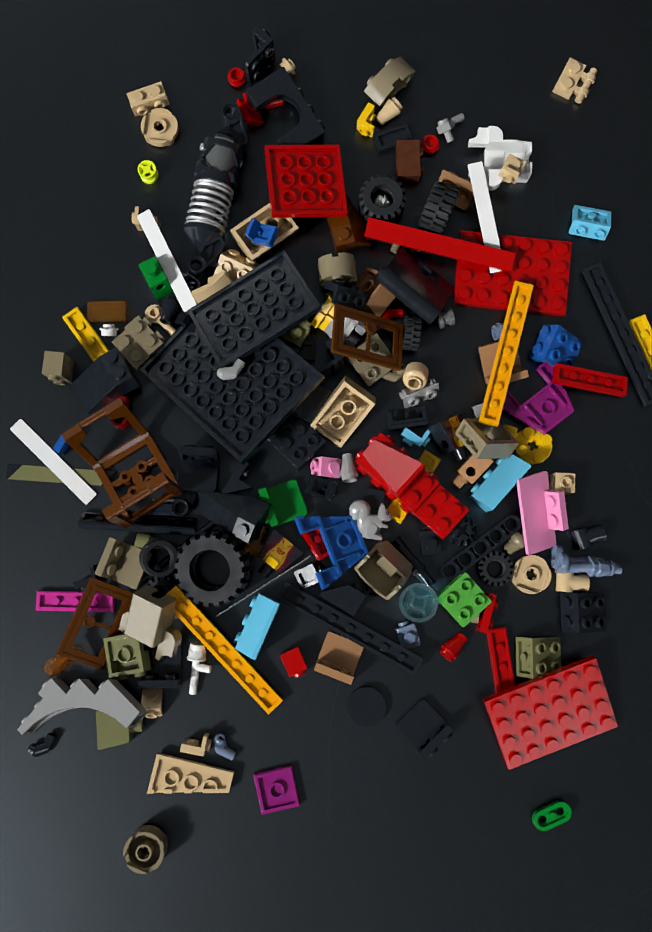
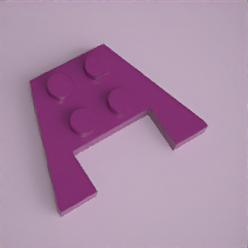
M547 362L538 366L536 371L548 385L522 405L507 390L503 410L543 435L547 434L574 412L566 390L563 389L562 385L552 383L554 367Z

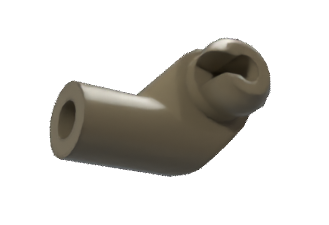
M401 364V371H389L381 378L396 382L403 378L406 366Z

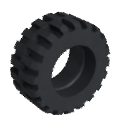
M218 529L206 530L191 537L182 545V549L176 555L178 560L174 562V568L178 569V572L174 573L175 579L180 581L178 584L179 589L183 588L186 591L184 595L187 598H194L193 602L196 604L202 602L204 607L212 605L219 607L224 603L228 604L246 589L248 581L253 574L250 572L253 568V562L249 560L251 553L245 550L244 547L247 545L244 541L240 543L238 541L239 538L230 535L225 530L219 531ZM215 550L227 559L230 575L224 584H211L200 574L198 562L203 552Z

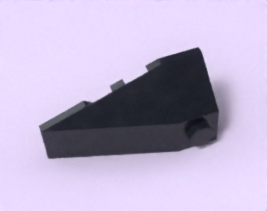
M216 491L197 492L192 508L246 543L258 540L271 504L255 496L227 494Z

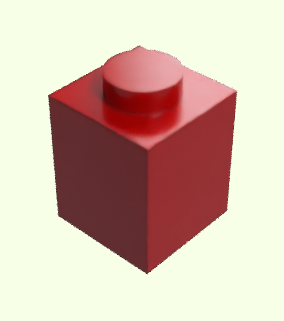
M299 646L280 653L289 677L294 675L297 678L305 674L304 670L308 666Z

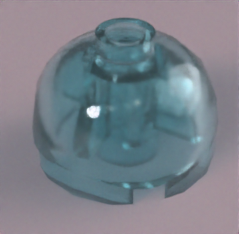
M424 583L408 585L399 596L401 613L413 622L422 623L430 620L438 608L439 600L436 592Z

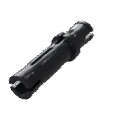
M400 536L391 543L412 563L413 576H417L426 590L436 583L426 571V566L419 562Z

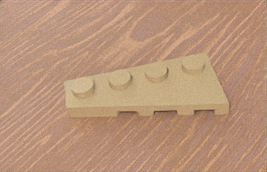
M157 753L147 794H171L174 792L229 793L234 771Z

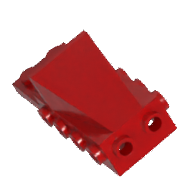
M382 433L378 436L374 435L369 441V446L366 450L362 449L356 455V469L364 476L367 474L371 478L370 481L377 488L382 487L386 491V496L392 501L396 499L401 504L400 508L407 514L410 512L444 540L469 512V509L438 482L439 478L434 473L426 472L424 464L417 459L409 457L410 453L402 446L398 448L391 436L388 434L384 436Z

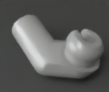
M237 359L232 367L219 368L217 376L222 380L235 379L245 366V363Z

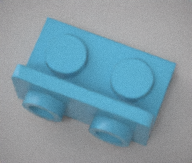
M574 205L569 234L605 240L611 228V211Z

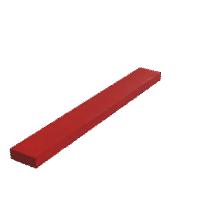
M370 217L368 218L364 234L366 238L505 272L512 271L516 256L514 252Z

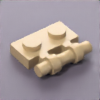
M569 58L552 92L568 100L571 94L577 96L575 102L582 103L589 93L590 85L596 80L597 69L591 68L589 73L583 72L586 67L585 64ZM579 80L584 82L582 87L576 86Z

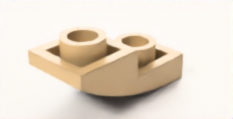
M225 271L209 277L208 284L193 290L192 297L197 303H200L232 283V280Z

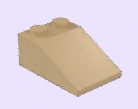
M345 375L310 426L339 447H342L374 407L376 397Z

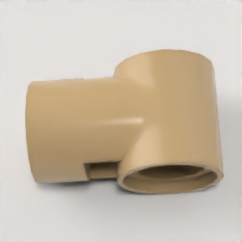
M556 573V591L574 592V590H577L578 592H588L590 586L589 575Z

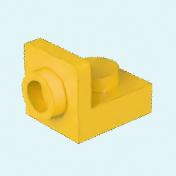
M368 102L357 120V130L362 135L372 138L375 132V126L372 125L376 114H374L375 106Z

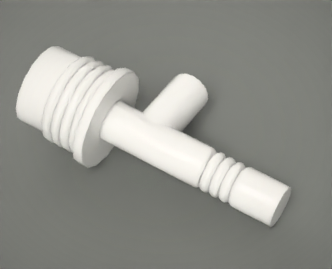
M191 642L187 660L192 661L189 694L191 695L197 694L199 671L211 673L212 670L211 665L200 664V662L206 661V647L202 642Z

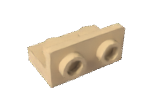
M161 81L126 93L135 116H143L155 108H164L169 105Z

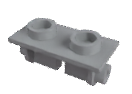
M429 378L427 384L420 390L403 389L399 396L404 402V408L416 406L422 401L433 399L436 395H439V384L436 383L435 379Z

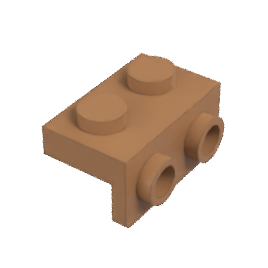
M443 170L439 182L459 189L455 206L466 210L474 195L471 180L462 179L452 171Z

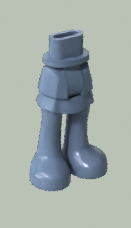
M554 545L552 548L551 566L555 568V573L586 572L590 577L613 576V574L622 573V567L611 559L605 560L601 557L589 555L587 557H569L561 545Z

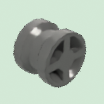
M446 307L436 317L439 329L444 328L445 325H455V318L451 307Z

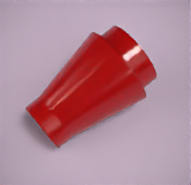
M458 632L457 635L441 645L442 648L439 652L451 662L457 658L468 639Z

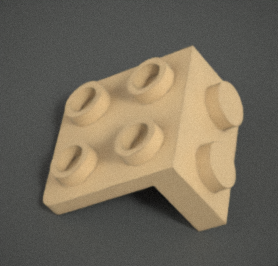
M229 249L220 254L214 275L225 271L232 282L261 264L256 263V260L252 261L248 257L241 256L236 250Z

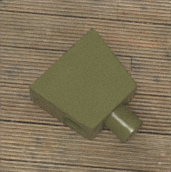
M97 710L98 750L129 743L133 740V732H143V720L135 728H126L115 718Z

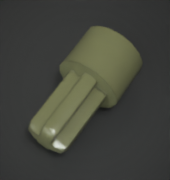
M138 532L134 547L142 548L147 542L160 538L152 537V533ZM155 547V548H153V549L160 550V551H163V552L166 551V549H165L164 547Z

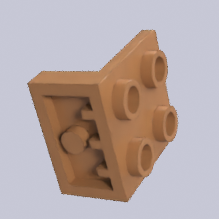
M499 341L478 348L486 384L489 382ZM518 349L509 383L529 377L528 370L521 367Z
M329 631L316 661L314 671L351 685L363 647Z

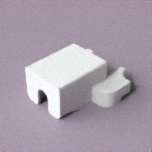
M488 126V128L479 127L477 136L469 139L468 147H486L484 150V172L488 190H496L501 182H505L498 175L509 153L526 161L517 182L527 183L532 174V162L529 163L532 142L503 140L502 130L496 126Z

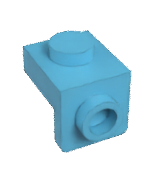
M407 428L400 435L403 438V443L410 447L413 445L418 449L421 445L425 447L431 439L428 436L430 434L429 430L425 432L422 438Z

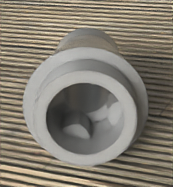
M351 453L343 454L340 478H342L344 483L356 482L359 474L356 469L354 456Z

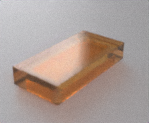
M88 302L87 320L89 322L126 321V302Z

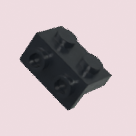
M336 279L333 282L325 281L324 288L334 291L331 300L332 304L337 303L363 311L368 294L359 291L360 287L352 284L346 287L344 286L345 282Z

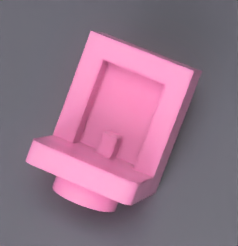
M323 456L313 457L310 465L311 474L329 478H340L342 459Z

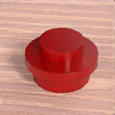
M233 68L228 73V81L232 86L240 87L246 82V74L240 68Z
M427 135L422 139L421 147H423L425 153L433 154L439 149L440 142L436 136Z

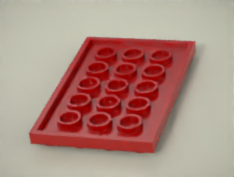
M460 231V240L484 245L482 232ZM498 234L501 250L516 253L511 272L499 271L490 273L489 267L457 260L453 305L507 310L514 282L518 281L534 285L527 313L554 316L566 315L572 242Z
M593 655L483 698L508 770L618 727L597 659Z

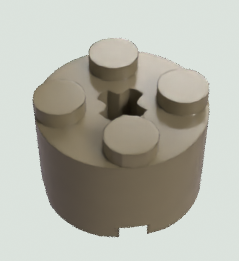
M342 252L338 253L336 257H332V254H327L318 259L320 288H324L325 281L333 282L334 279L345 282L344 286L349 284L356 285L358 283L356 261L353 254Z
M142 825L137 828L129 837L123 849V855L128 868L138 874H146L157 869L167 853V835L161 829L152 825Z

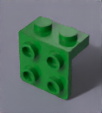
M290 480L268 489L265 487L258 490L260 495H257V498L271 504L265 520L266 525L270 524L273 528L293 521L297 516L304 517L307 515V509L296 480Z

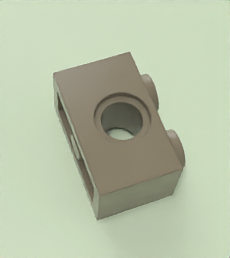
M45 351L42 374L57 385H65V382L72 383L74 360L63 352Z

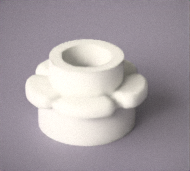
M103 324V328L99 330H101V336H117V330L119 329L115 328V324Z

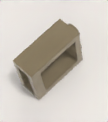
M479 418L463 419L455 435L476 459L510 458L519 444L500 422L498 427L479 423Z

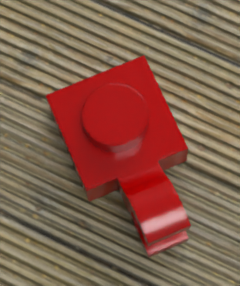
M243 93L244 100L237 99L243 120L248 123L247 125L260 126L263 123L260 112L254 111L246 98V93Z

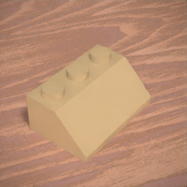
M269 203L230 231L232 238L242 252L254 261L271 249V247L254 244L245 235L252 218H256L261 224L275 226L280 230L273 247L297 231L299 227L292 218H271Z

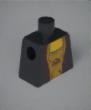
M465 412L428 427L441 452L445 454L454 451L457 461L468 457L465 445L455 435L463 419L467 418Z
M274 530L259 555V558L265 563L258 572L265 578L273 570L281 574L302 556L303 552Z

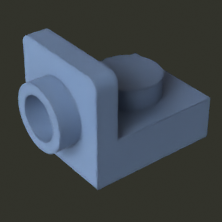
M409 620L398 623L399 627H396L395 630L401 646L411 649L421 645L414 622L410 623Z

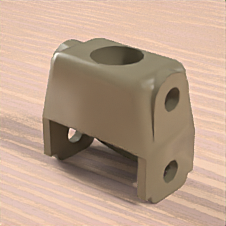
M380 540L354 569L372 590L384 599L389 600L406 583L413 572V565L389 541Z

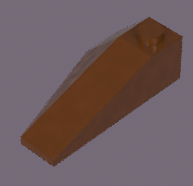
M346 192L347 216L327 217L336 254L372 245L371 239L364 237L367 224Z

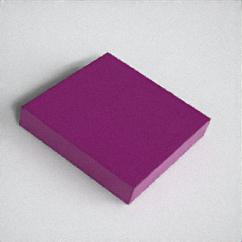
M292 765L253 774L261 815L300 806Z

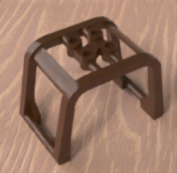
M121 397L61 433L64 441L92 466L113 502L104 508L102 512L108 521L127 529L133 525V521L173 496L178 497L183 493L179 482L154 439ZM107 415L111 420L125 417L139 434L102 458L97 459L81 443L87 435L83 429ZM147 445L153 457L147 461L141 460L137 462L136 466L128 471H122L119 478L112 482L106 470ZM158 463L162 470L155 476L149 475L146 478L142 476L148 475L151 471L150 467ZM134 483L137 485L131 486L122 497L119 496L116 488L123 484L129 486ZM162 487L168 491L131 515L127 511L128 508Z

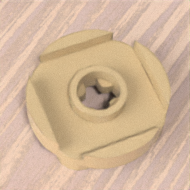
M155 108L151 110V113L145 115L141 121V131L146 142L158 147L170 146L174 143L179 132V126L176 118L169 110ZM159 124H162L164 127L161 131L155 129V127H159Z
M536 555L520 557L512 567L514 568L512 583L521 592L536 594L546 589L550 584L551 570L543 558ZM533 569L536 577L529 580L526 573Z

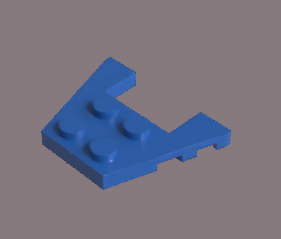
M297 516L294 518L300 535L319 529L333 567L315 573L321 590L327 588L368 553L361 532L357 527V522L351 516Z

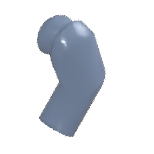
M219 733L215 735L213 743L216 753L232 761L236 751L228 748L224 734Z

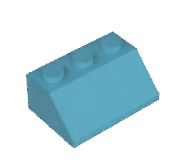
M511 454L510 458H498L495 462L497 466L493 470L489 469L482 476L484 478L482 483L479 484L477 482L471 488L470 492L472 494L469 498L485 512L492 511L515 486L518 479H521L531 468L529 463Z
M261 593L258 594V597H253L250 603V607H252L250 615L246 613L242 622L244 629L242 633H237L234 643L237 644L236 650L256 660L281 602Z

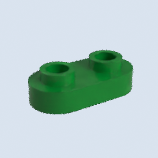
M557 800L537 809L532 815V822L538 830L547 831L568 821L572 811L566 802ZM559 807L563 809L561 813H557ZM545 816L544 821L540 822L539 817Z

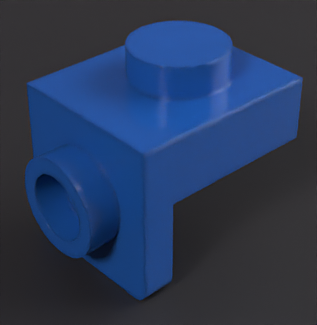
M252 218L245 235L254 244L272 248L280 230L275 226L261 224L256 218Z

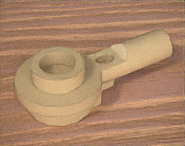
M150 305L145 311L146 319L151 323L160 324L172 336L177 330L171 324L165 325L160 322L162 308L159 305Z

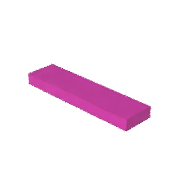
M37 591L36 611H75L83 592ZM96 592L88 612H115V598L101 592Z

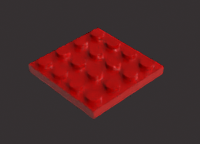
M265 145L271 218L347 216L348 211L339 145Z

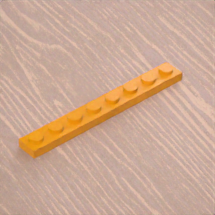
M518 281L514 282L479 423L494 427L499 425L534 285Z
M176 585L166 595L176 598L175 614L269 715L283 699Z

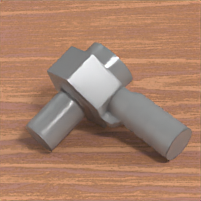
M460 113L452 117L450 121L446 118L437 122L439 125L436 127L439 134L444 133L447 143L454 140L451 129L455 127V124L465 119L464 114Z

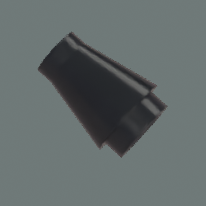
M168 295L162 300L160 317L162 324L170 325L181 306L177 297Z

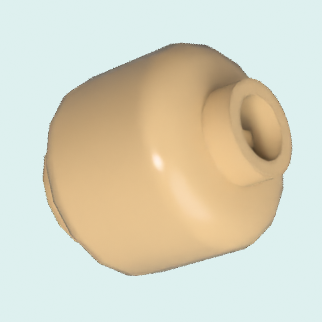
M421 362L409 363L403 374L405 386L412 390L424 388L428 380V368Z

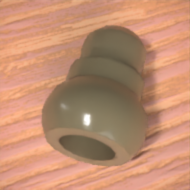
M517 531L511 536V539L508 540L503 549L509 555H513L519 549L525 548L524 537Z

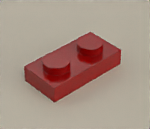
M319 529L302 534L317 561L329 555Z
M485 593L491 600V603L480 612L476 628L477 631L483 633L491 630L493 619L491 618L492 611H495L498 605L497 595Z

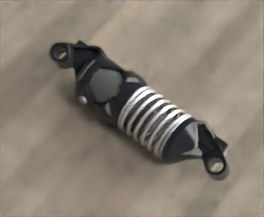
M233 103L226 104L222 110L221 121L225 128L216 134L204 138L203 143H201L199 161L196 162L193 173L195 189L192 190L193 196L190 198L192 202L189 204L191 209L187 211L189 216L186 217L187 221L183 230L198 252L190 258L188 263V272L195 277L203 275L209 267L216 268L218 257L224 250L226 221L229 219V208L232 206L231 201L233 200L234 192L238 188L239 170L243 163L242 156L248 143L246 135L248 123L242 121L240 111ZM231 113L234 117L230 118L226 114ZM193 205H197V206L201 207L202 209H200V208H194ZM191 212H196L200 215H193ZM198 263L202 268L195 270L192 264Z

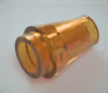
M56 655L44 661L45 664L42 665V668L50 678L57 677L71 659Z

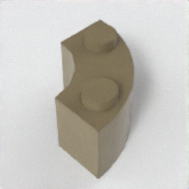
M401 57L391 58L376 76L373 75L366 83L368 86L364 92L377 105H385L388 99L391 100L397 92L407 86L416 71Z

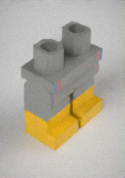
M333 294L328 297L321 307L322 310L317 313L311 322L313 327H319L330 338H332L334 304L331 303ZM345 317L343 344L355 347L360 339L352 333L356 331L363 336L366 332V323Z

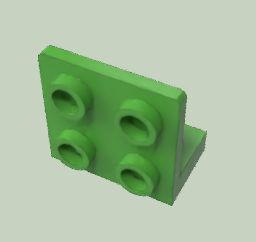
M466 572L456 577L434 597L461 627H465L491 603L489 597Z

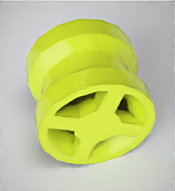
M144 160L138 165V173L144 183L152 184L158 180L159 173L152 161Z

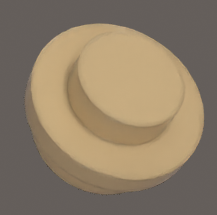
M283 58L280 66H284L286 71H290L294 75L296 73L294 71L296 66L290 58L288 60Z

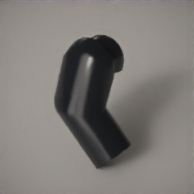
M48 733L43 743H32L28 747V752L33 757L49 753L57 736L53 733Z

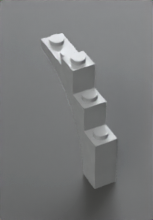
M50 678L44 682L42 689L38 693L43 699L35 704V709L22 720V724L17 730L21 735H31L55 715L76 708H91L102 711L115 718L126 728H135L148 711L118 680L107 679L97 688L89 679H77L69 688L61 678Z

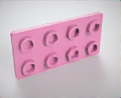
M541 471L522 477L517 482L527 555L554 547L556 545L555 530L564 531L569 529L564 491L550 490L548 472Z

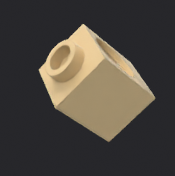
M551 474L550 490L564 491L566 495L575 493V474Z

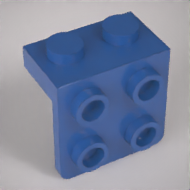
M543 325L529 359L533 362H547L552 367L556 363L573 366L582 347V342L560 325Z

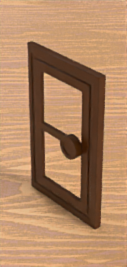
M336 303L334 304L331 352L401 371L404 324ZM345 317L366 323V351L343 344ZM377 327L393 332L392 358L370 352L371 334L376 332Z
M90 577L56 655L103 670L107 663L104 644L98 656L71 647L82 623L87 628L95 625L110 630L107 638L119 636L121 632L119 630L121 618L125 612L130 610L133 592ZM97 591L123 601L112 626L95 621L91 615L86 616Z

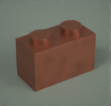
M397 140V183L399 181L402 184L419 183L420 176H423L424 166L420 165V159L423 158V147H420L419 140Z

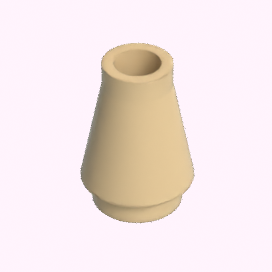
M393 97L391 100H387L375 118L380 125H383L401 114L400 111L403 107Z

